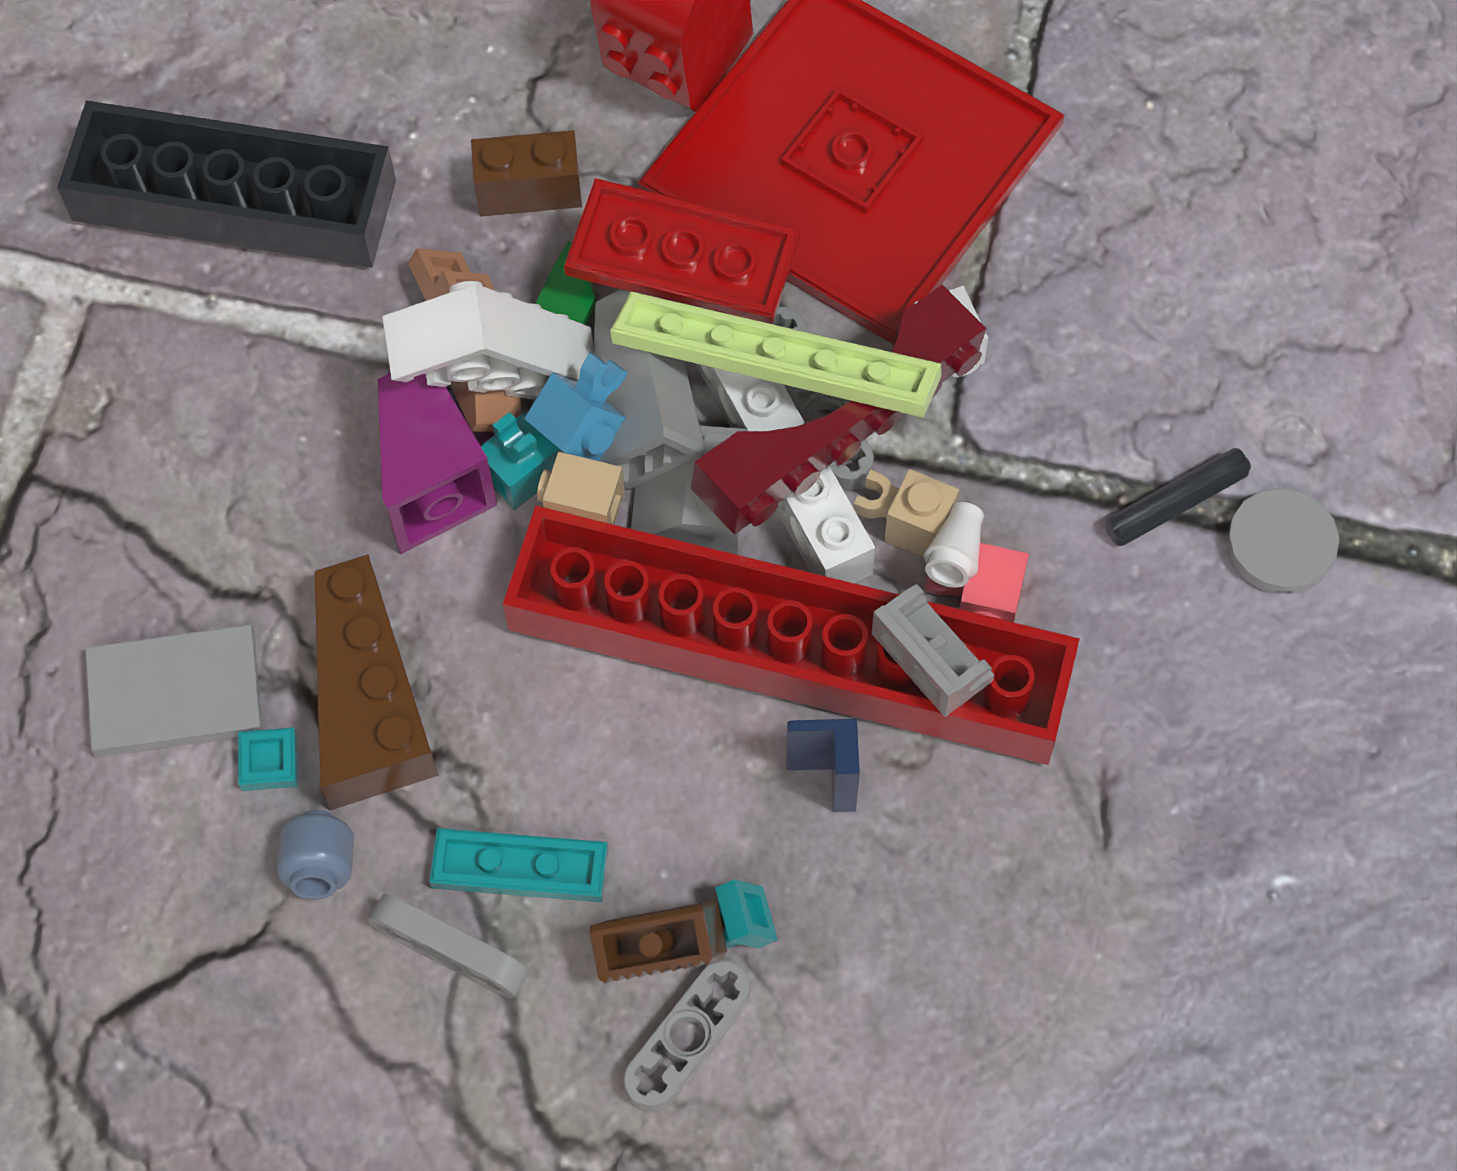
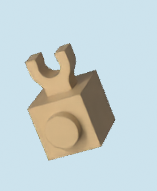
M558 452L553 469H545L541 475L537 490V501L543 502L544 508L615 524L625 492L623 469L620 466Z
M870 469L866 477L865 488L877 491L881 497L877 500H868L857 495L853 509L857 515L864 518L887 519L884 542L924 558L925 551L949 517L952 506L958 503L960 489L911 469L908 470L900 488H896L886 476Z

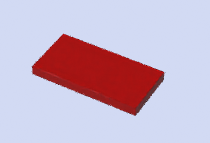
M595 178L569 250L564 270L566 276L773 324L800 239V229Z

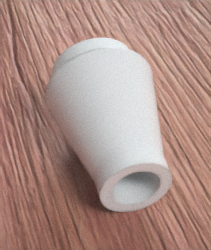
M967 502L954 504L949 517L924 553L925 571L933 581L940 585L954 588L962 587L978 572L980 534L984 513L976 505Z

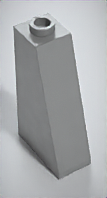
M619 289L596 302L594 354L606 363L608 359L616 362L628 372L622 384L605 400L626 418L615 434L611 446L604 452L599 461L622 467L624 487L631 489L703 456L704 443L684 360L612 344L610 330L630 294L629 291Z

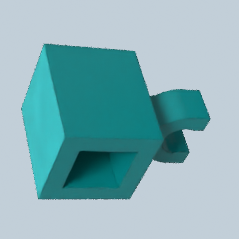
M510 412L493 424L495 436L481 446L488 459L494 490L514 511L537 493L543 471L545 469H553L557 454L561 452L556 445L524 419L527 415L526 412L518 418H515Z

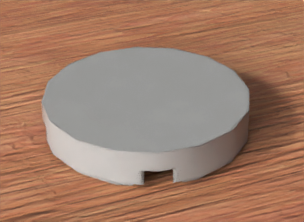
M1276 488L1260 491L1241 504L1232 517L1229 526L1228 552L1231 563L1247 582L1262 591L1277 593L1278 590L1284 592L1292 591L1291 594L1305 592L1322 582L1337 558L1340 538L1333 517L1322 503L1301 491Z

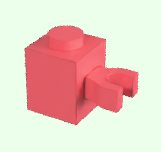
M980 543L978 572L969 579L966 585L956 588L943 586L933 581L927 575L925 592L962 597L959 609L1014 622L1029 553Z

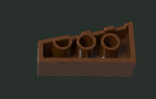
M367 554L316 570L315 608L320 789L331 811L439 776L369 555Z

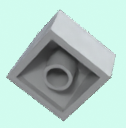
M700 426L704 443V455L735 432L747 431V429ZM701 457L636 486L631 529L738 555L740 531L734 535L691 490L694 463Z

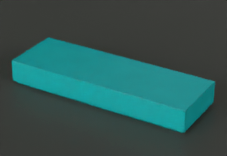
M437 828L429 883L432 889L602 903L608 843L603 841Z

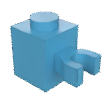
M589 352L581 366L579 380L575 381L552 373L524 419L564 453L599 461L604 452L611 446L615 434L626 418L605 400L622 384L628 372L616 362L608 359L606 363L597 355Z

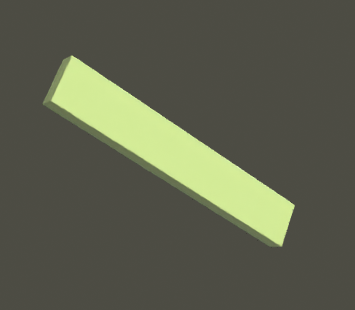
M630 292L610 330L612 344L922 418L926 414L941 378L940 363L635 292Z

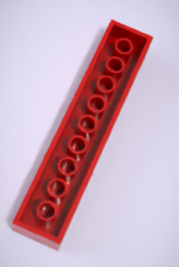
M536 505L503 601V609L509 631L1049 765L1055 745L1080 638L928 601L931 608L979 661L985 660L991 666V671L994 674V680L944 717L872 635L874 611L882 605H887L900 594Z

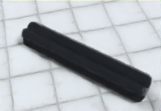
M1230 449L1110 516L1105 526L1108 535L1117 546H1124L1246 478L1251 469L1250 461L1245 457L1241 449Z

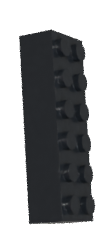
M86 100L57 189L72 221L373 268L396 177L389 146Z

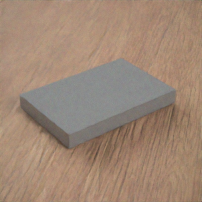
M251 624L85 648L91 751L96 758L238 738V732L263 730L255 631Z

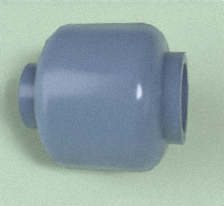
M311 810L289 820L280 831L277 874L282 883L289 887L294 894L305 899L318 900L332 896L335 891L344 887L351 878L354 846L353 832L345 822L323 810Z

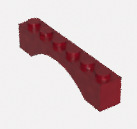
M942 284L902 313L892 352L941 364V378L933 395L934 397L940 390L942 382L955 373L959 377L965 375L978 363L982 356L979 350L987 328ZM851 401L825 417L796 427L770 431H737L695 461L691 490L735 535L750 523L754 527L764 523L776 511L780 501L792 492L796 496L806 492L818 480L822 470L833 462L837 465L847 462L859 450L863 440L874 432L882 435L889 431L898 422L902 413Z

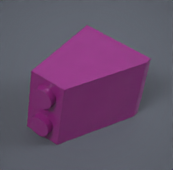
M389 370L387 375L377 379L382 500L399 552L403 554L497 506L487 456L446 387L427 385L426 374L415 376L409 382L394 381Z

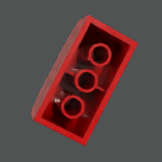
M590 0L603 66L614 74L627 78L655 92L657 95L670 99L695 112L723 80L754 35L750 0Z

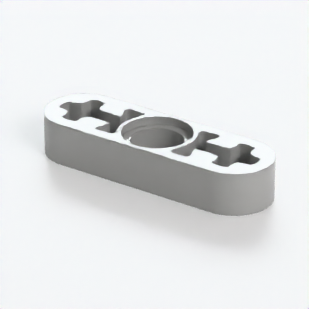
M383 894L368 918V922L374 928L389 938L501 996L514 999L529 973L524 965L506 953L395 896Z
M718 961L707 966L628 1065L624 1076V1084L627 1097L636 1108L644 1112L653 1113L669 1107L746 1009L750 999V982L746 972L740 966L729 961ZM730 978L735 981L734 994L737 998L732 1001L730 998L724 997L713 1009V1018L721 1021L714 1025L706 1013L691 1006L694 1002H698L701 1008L705 1010L714 996L711 983L715 980L720 984H724ZM691 1021L702 1027L705 1032V1039L698 1049L686 1052L677 1049L670 1039L671 1033L678 1024ZM659 1047H662L666 1055L673 1062L685 1067L681 1072H678L671 1063L662 1075V1085L665 1091L660 1094L655 1090H651L644 1096L640 1094L642 1086L638 1075L642 1072L649 1076L655 1074L663 1063L662 1055L655 1052Z

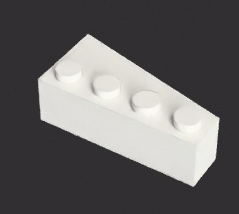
M465 281L454 284L449 288L448 294L382 316L391 378L394 381L409 382L415 376L426 374L427 385L446 387L451 384V381H468L469 391L485 393L487 391L505 390L506 396L536 400L552 373L578 381L584 360L589 352L594 354L591 327L570 320L567 315L554 314L541 309L539 304H528L517 300L510 293H499L483 287V284L477 281Z

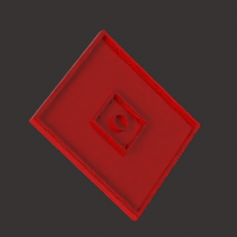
M788 0L640 179L638 189L800 229V239L787 281L894 345L902 313L913 306L914 302L924 298L945 281L1061 128L1065 114L862 0Z

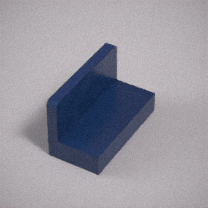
M857 718L788 721L786 744L787 770H832L833 812H856L860 776Z

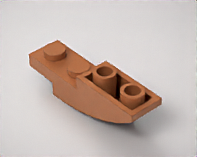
M416 248L408 262L426 301L448 294L449 288L452 285L465 281L481 282L483 287L495 291L488 274L470 272L461 252ZM451 381L450 386L471 430L474 432H494L493 424L508 412L515 418L521 415L520 397L506 396L505 390L487 391L485 393L469 391L468 381Z

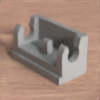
M916 584L905 590L887 605H882L874 611L872 635L942 715L946 717L994 680V674L991 671V666L985 660L979 661L931 608L924 596V591Z

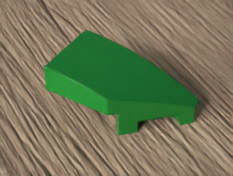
M568 241L554 264L535 304H539L541 309L554 314L567 315L570 320L587 326L599 294L593 282L565 275L564 265L572 242Z

